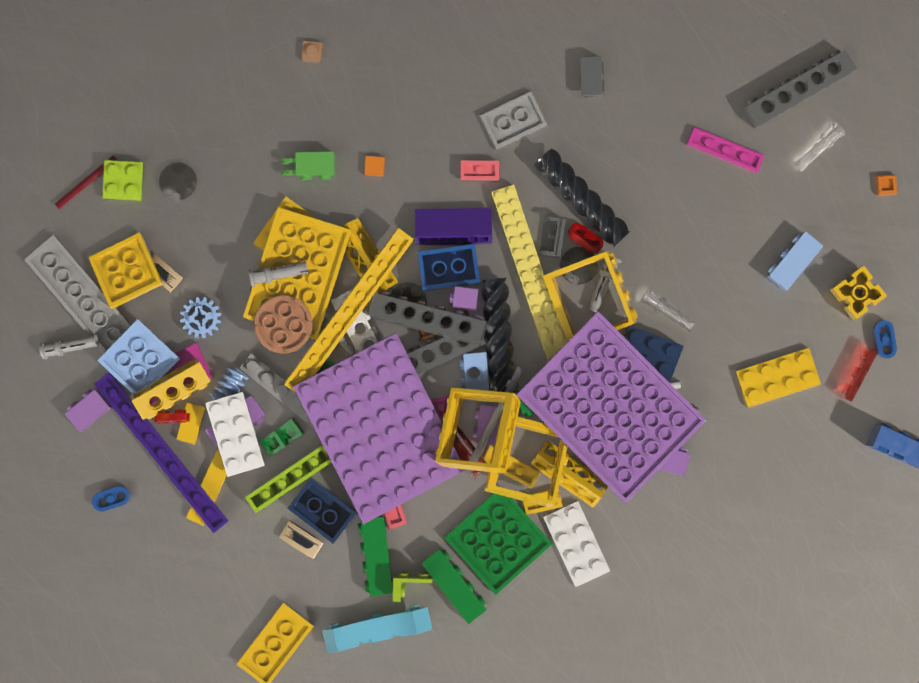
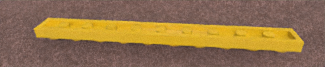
M399 228L395 230L283 383L285 386L295 392L294 385L317 373L414 240Z

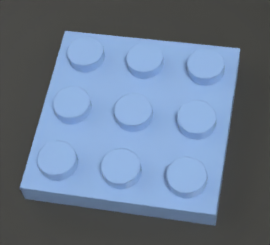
M137 319L97 361L134 394L162 378L180 358L145 324Z

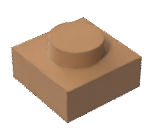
M303 41L302 61L321 63L323 43Z

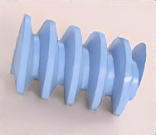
M234 365L233 369L227 367L229 375L222 374L225 381H217L220 387L214 386L213 389L216 393L209 392L210 397L215 400L234 394L233 391L240 392L241 390L237 385L244 386L245 383L242 379L248 380L249 376Z

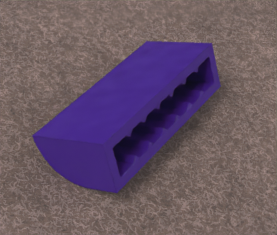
M492 208L415 209L416 245L492 244Z

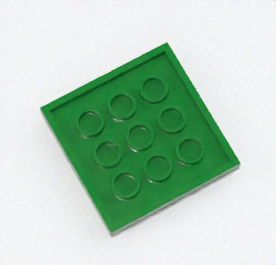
M495 493L444 537L495 595L553 544L512 498Z

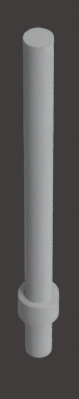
M517 366L511 380L509 379L506 384L505 392L513 393V391L517 390L519 386L518 381L524 369ZM499 403L469 460L470 462H478L502 415L504 403Z

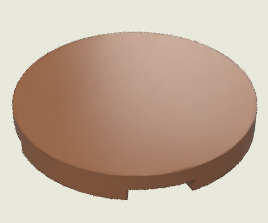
M279 295L266 300L259 307L254 321L255 333L261 344L268 350L280 354L292 353L303 347L309 340L313 327L312 317L306 305L299 299L291 296Z

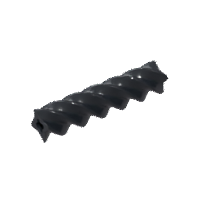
M551 148L534 164L540 174L547 176L550 185L560 190L562 197L567 202L573 203L577 213L587 217L589 225L593 229L600 231L601 237L605 242L615 247L631 232L628 231L627 224L622 219L615 217L612 208L602 203L598 193L588 189V185L583 178L575 176L572 166L562 162L561 156L556 150Z
M507 278L482 280L484 283L482 298L485 302L483 315L487 321L485 336L488 340L486 353L490 360L488 374L492 379L489 391L505 392L506 384L509 379L511 380L515 372V365L511 359L514 352L513 344L510 341L512 327L508 321L511 310L506 302L509 297V289L505 283Z

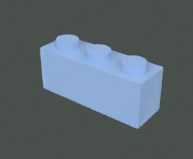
M806 231L802 234L798 233L791 241L794 243L790 249L786 248L781 253L780 257L782 259L779 263L776 264L774 262L768 269L770 274L767 278L784 292L791 287L823 247L821 243Z

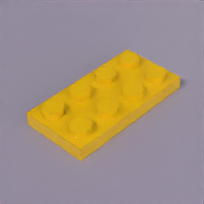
M809 348L735 371L747 408L821 384Z
M283 603L238 661L237 665L260 683H271L314 625L286 603Z

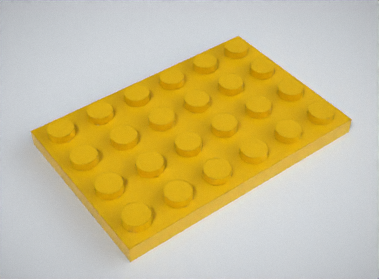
M278 207L258 270L264 269L266 266L276 268L306 261L308 274L272 280L269 284L267 282L255 284L252 287L243 318L255 321L259 307L266 300L279 295L291 296L302 301L310 311L313 322L310 339L316 340L323 324L352 230Z

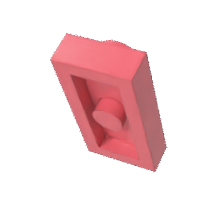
M461 161V180L499 181V161Z

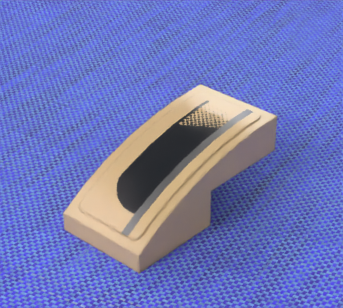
M154 254L152 259L163 282L162 286L172 293L184 278L157 254Z
M288 521L279 536L280 539L312 559L315 558L323 545L322 541Z

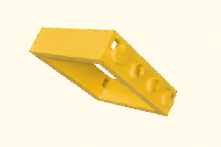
M609 250L542 276L567 341L576 333L555 277L604 258L628 318L612 326L619 330L637 322V312L634 307L631 308L629 300H631L629 291L627 289L624 290L622 284L624 278L615 266L617 264L616 257Z
M451 388L449 398H447V409L443 415L444 423L439 434L440 441L435 452L437 454L435 462L442 467L506 474L521 399L516 394L508 392ZM463 399L504 403L492 464L450 459Z
M500 417V421H499V426H498V430H497V435H496V439H495V444H494V448H493V452H492V457H491L490 464H492V460H493V455H494V450H495V446H496V441H497L498 431H499V427H500L501 417ZM517 417L516 427L558 437L544 423ZM560 439L547 499L496 486L499 473L488 472L484 491L549 508L553 507L555 503H558L560 497L558 489L564 480L562 470L563 466H566L568 462L566 452L569 447Z

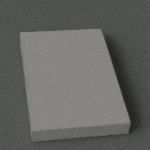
M532 91L479 115L496 150L548 125Z

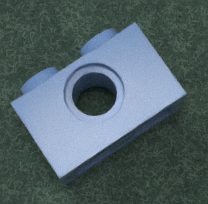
M486 352L463 354V358H460V370L465 372V377L461 378L462 389L489 391ZM470 368H478L480 375L477 378H471L468 373Z

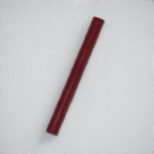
M114 155L108 159L112 161H118V159ZM104 163L55 203L57 208L60 210L104 173Z

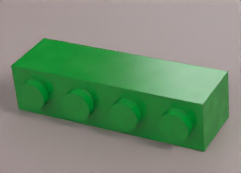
M376 517L365 524L361 521V523H358L359 535H363V542H360L361 554H365L366 561L362 562L363 572L367 573L368 580L365 581L366 592H370V596L393 594L385 517Z
M439 548L424 559L421 564L465 621L470 624L487 610L485 607L487 603L481 595L477 597L473 592L475 590L473 584L469 580L465 581L461 575L464 573L457 564L453 566L449 561L452 559L445 549L442 551Z

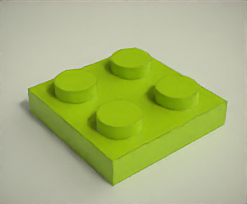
M104 160L103 199L142 201L143 162Z

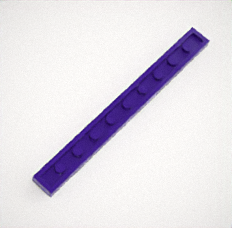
M108 372L94 385L210 530L216 533L229 522L227 517L147 418L144 420L141 418L130 396L113 375Z

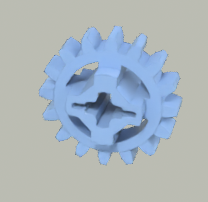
M196 297V302L190 299V306L184 305L183 307L186 311L180 312L184 316L180 322L186 324L183 326V329H189V335L194 332L195 338H198L200 334L203 338H206V333L212 336L213 329L219 330L216 324L222 323V321L218 320L222 313H217L220 307H213V300L207 303L206 297L203 298V301ZM203 305L208 306L212 312H206ZM195 307V312L189 316L190 311ZM200 312L202 315L206 316V318L202 320V323L201 321L197 320V317L200 316ZM213 320L212 325L207 329L208 322ZM190 323L197 324L199 330L194 329Z

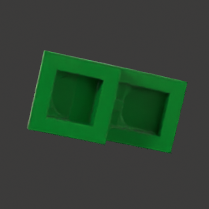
M292 418L260 442L271 457L303 435L304 431L297 421Z

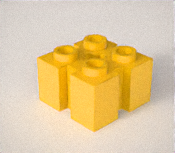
M864 265L848 275L850 281L847 282L844 279L830 289L838 302L844 301L847 306L843 309L852 320H856L868 311L866 307L868 304L875 306L887 297L878 284L872 285L869 281L873 277ZM855 289L861 290V297L855 296Z

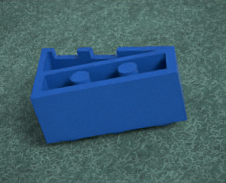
M884 423L874 426L866 444L867 447L919 469L918 438L915 441L909 438V434L902 431L896 432L892 430L891 426Z

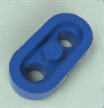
M887 320L879 321L873 329L876 351L881 358H891L897 351L894 327ZM882 326L886 328L884 334L880 332ZM885 345L889 348L887 353L883 351Z
M118 486L94 495L92 505L97 511H107L127 504L131 494L126 487ZM119 492L124 494L123 499L118 498ZM101 498L106 500L105 505L100 504Z

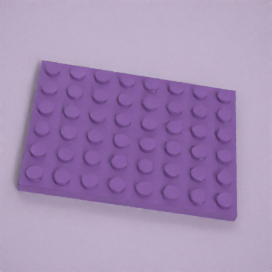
M599 311L516 393L624 503H627L706 421Z
M397 333L293 386L363 524L465 471V469L442 467L435 462L437 455L435 452L439 446V434L442 431L443 424ZM453 446L450 459L460 460Z

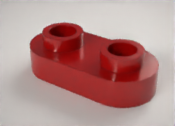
M573 223L568 229L569 237L588 252L596 254L603 248V240L584 225Z
M177 409L175 413L158 411V414L154 417V423L157 424L190 422V414L186 413L184 409Z

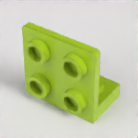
M398 572V575H394L393 602H401V597H405L406 584H402V582L432 583L433 578L429 576V573L424 572L417 573V576H410V572Z

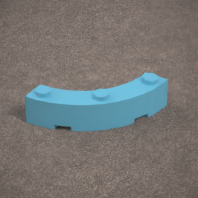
M413 605L408 607V610L382 615V612L370 614L371 618L343 625L340 622L329 625V629L322 630L327 653H333L357 647L359 642L360 644L373 643L399 635L400 637L416 635L433 630L428 607L420 608L419 605Z

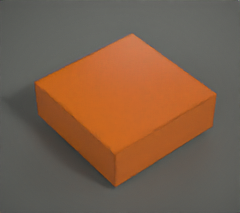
M366 156L364 175L384 177L385 157Z
M896 175L876 176L877 196L897 194Z

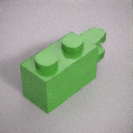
M295 152V158L281 159L282 164H296V170L281 171L283 176H297L303 181L312 180V177H320V180H331V177H335L334 152Z

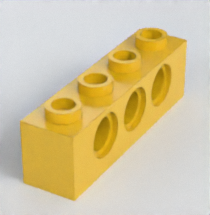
M195 358L130 395V398L143 420L146 418L151 419L157 415L158 411L163 408L164 410L169 409L174 405V402L179 399L184 400L188 398L191 392L197 389H204L211 381L198 358ZM187 377L193 378L190 384H184V379ZM169 387L176 388L174 393H166ZM152 397H159L157 403L152 404L149 402Z

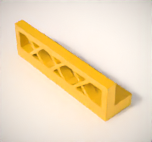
M359 218L342 227L352 230L345 254L361 278L365 273L363 264L369 267L378 255L379 250ZM353 248L358 251V257L354 256ZM392 271L380 285L381 289L375 293L384 292L399 283Z
M546 440L530 465L549 478H552L558 447ZM548 448L549 450H551L554 453V456H550L547 453H545V449ZM568 455L570 467L563 466L564 480L561 486L594 508L608 486L592 470ZM577 471L583 472L586 478L580 477ZM593 482L603 486L601 491L594 486Z

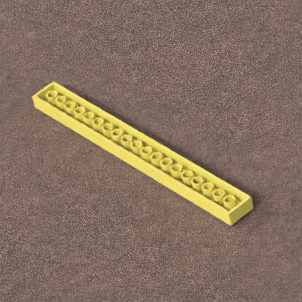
M511 185L493 191L491 194L548 362L566 343V339L542 277L544 273L515 186Z

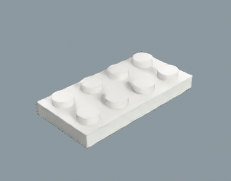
M243 391L205 402L227 477L265 466Z
M578 501L543 517L575 587L610 572Z

